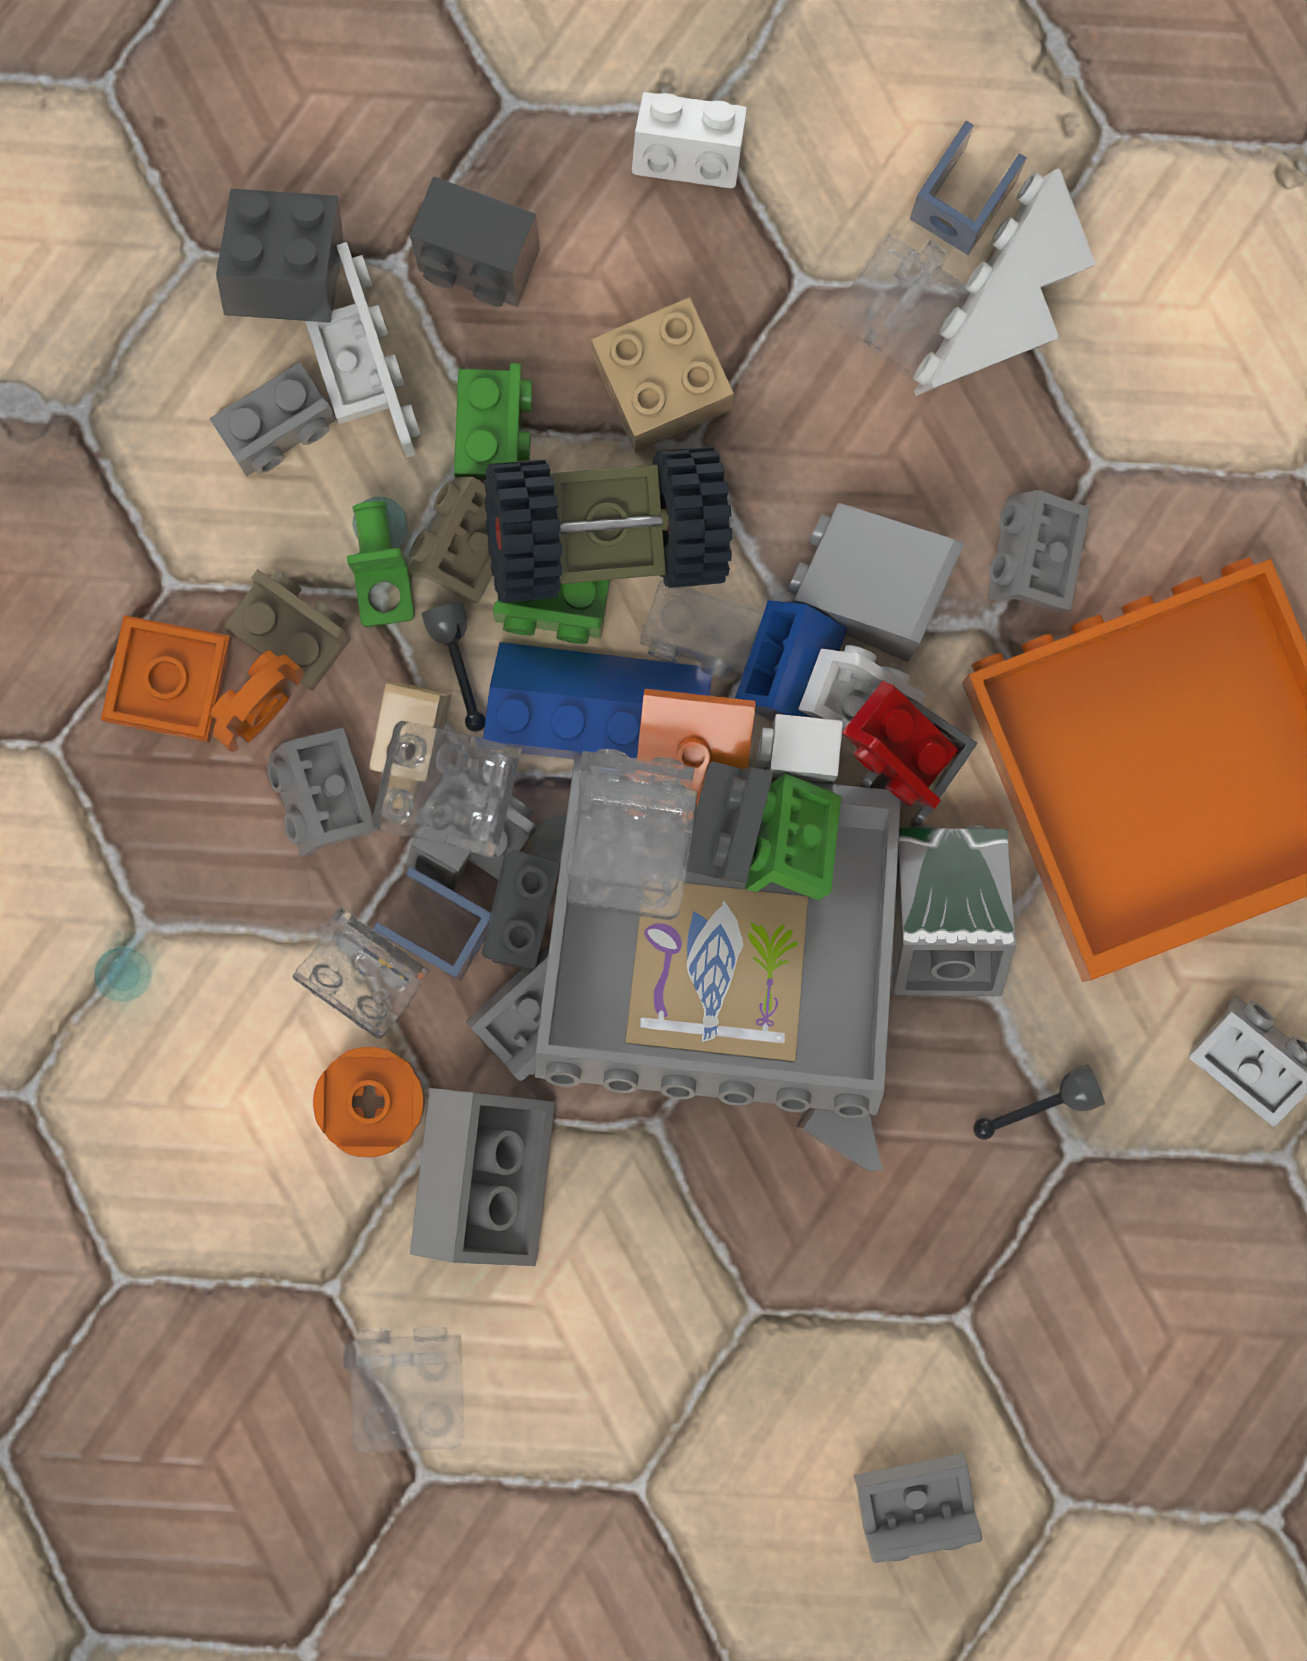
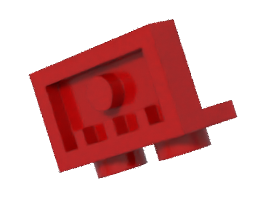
M882 681L842 731V734L857 747L853 757L876 775H880L883 772L890 779L885 787L896 798L908 806H912L917 800L935 810L940 804L941 799L929 787L957 753L958 749L894 685Z

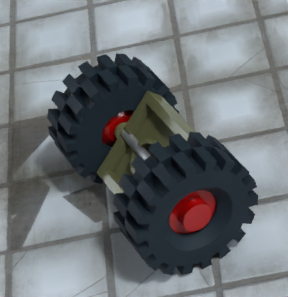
M714 447L657 451L656 455L653 456V465L550 473L549 464H546V460L489 464L486 469L487 480H485L486 532H488L492 576H494V587L498 593L499 601L505 603L557 598L561 584L648 576L663 577V583L668 588L724 583L730 571L728 561H731L732 550L730 548L732 528L729 522V517H732L731 505H728L727 495L729 494L728 483L724 482L725 470L723 463H719V453L714 451Z

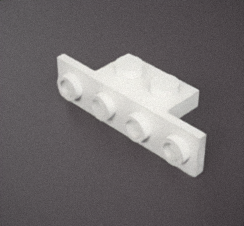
M347 242L338 244L337 249L355 304L333 310L331 323L305 321L336 419L339 424L390 409L405 457L414 456L416 453L411 438L421 434L411 404L400 407L395 388L404 386V382L395 354L384 357L379 342L380 338L389 336L379 305L368 308L362 290L372 286L363 255L352 258Z

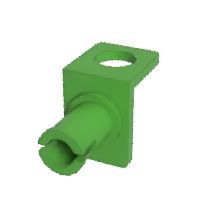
M371 501L356 504L352 508L355 514L360 552L348 555L347 563L355 577L361 624L364 627H373L412 621L414 619V608L407 560L400 548H392L386 512L387 503L384 501ZM382 582L395 585L400 592L398 606L387 613L375 610L369 601L372 588Z

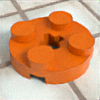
M271 650L265 651L250 667L248 675L251 678L237 693L232 689L228 690L212 707L210 715L217 720L212 733L213 737L231 752L239 749L236 742L239 736L249 743L283 709L290 699L282 692L289 680L298 686L302 680L304 670L286 654L277 657Z
M378 1047L355 1048L345 1052L338 1059L331 1062L318 1079L313 1095L314 1116L322 1132L326 1134L332 1143L337 1145L336 1147L345 1153L367 1158L386 1155L410 1141L420 1125L425 1110L424 1088L411 1063L394 1052ZM365 1086H374L376 1095L384 1096V1107L375 1110L374 1118H366L364 1109L355 1107L354 1104L355 1096L364 1095Z

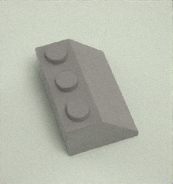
M430 1088L411 1238V1255L451 1263L536 1266L554 1101Z

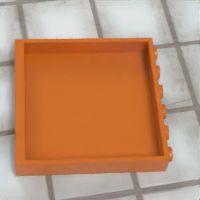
M1251 557L1239 560L1220 570L1222 578L1204 584L1201 576L1189 579L1171 588L1172 597L1154 603L1151 595L1142 597L1122 606L1123 615L1104 622L1101 614L1087 618L1071 626L1073 635L1054 641L1052 634L1040 636L1021 645L1023 654L1005 661L1002 653L985 657L971 664L974 672L968 674L962 682L1082 982L1094 980L1307 897V644L1271 559L1256 565L1253 564Z

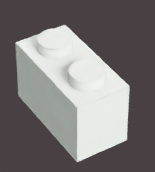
M776 714L771 729L762 728V734L759 737L756 768L773 772L772 777L779 778L787 773L804 781L833 784L838 776L843 721Z

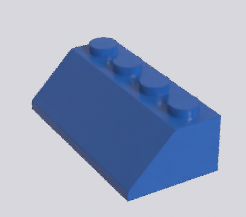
M499 642L489 688L483 742L486 749L573 760L575 756L637 762L644 689L710 696L713 667Z

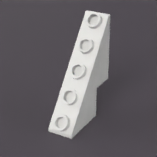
M1060 168L1044 177L1034 172L1021 187L1017 195V200L1022 203L1014 218H1006L994 234L991 245L996 247L988 263H980L970 276L965 286V289L970 294L961 309L956 307L944 321L939 332L944 337V340L936 354L930 352L917 368L913 380L918 382L914 390L916 396L1059 338L1041 289L1073 277L1096 265Z

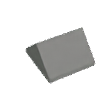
M810 1108L805 1112L797 1128L864 1170L870 1172L882 1170L870 1114L861 1118H846L837 1115L834 1110Z

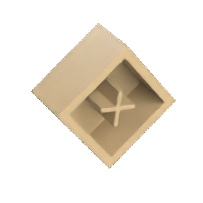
M690 297L591 339L592 359L634 452L732 411L734 393Z

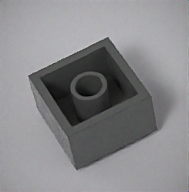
M434 176L410 234L418 269L424 273L423 277L427 281L447 289L453 288L454 284L473 291V296L478 300L496 307H502L504 302L518 307L540 251L535 213Z
M231 188L216 272L224 315L331 323L340 263L337 245L343 242L338 196Z

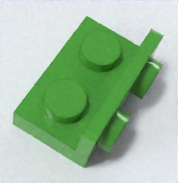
M510 363V371L458 369L455 478L474 477L476 479H487L486 469L489 464L530 461L531 435L530 432H521L522 412L532 411L533 385L532 380L523 379L521 363Z
M610 580L561 584L557 598L501 603L497 599V602H494L493 608L495 622L504 623L503 630L513 634L533 636L536 629L557 632L556 638L561 641L588 644L589 637L601 639Z
M787 773L771 783L745 889L756 893L773 882L818 901L829 895L832 891L841 796Z

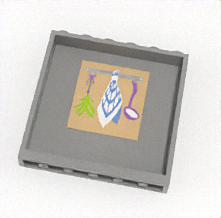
M575 756L535 1053V1078H543L553 1085L571 1087L579 1083L598 1084L617 1093H630L637 1089L661 1091L663 1095L673 1099H689L695 1095L717 1097L723 1103L735 1106L748 1105L752 1101L776 1104L782 1110L790 1112H802L810 1108L834 1110L837 1115L846 1118H861L867 1114L877 1115L885 1087L901 801L890 791L884 789L806 781L841 796L832 891L829 895L818 901L771 882L755 893L745 889V884L732 883L688 872L683 869V861L697 806L633 799L637 762ZM772 777L771 783H773L778 778Z

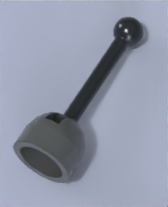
M463 602L449 603L424 611L421 615L425 628L431 638L437 643L448 646L467 710L465 726L471 732H479L484 729L486 718L483 713L477 710L458 645L459 640L465 635L467 630V615Z
M1089 1064L1073 1069L1064 1076L1058 1094L993 1120L980 1118L974 1123L973 1131L979 1139L987 1140L994 1135L997 1129L1063 1103L1069 1108L1081 1112L1103 1106L1105 1101Z

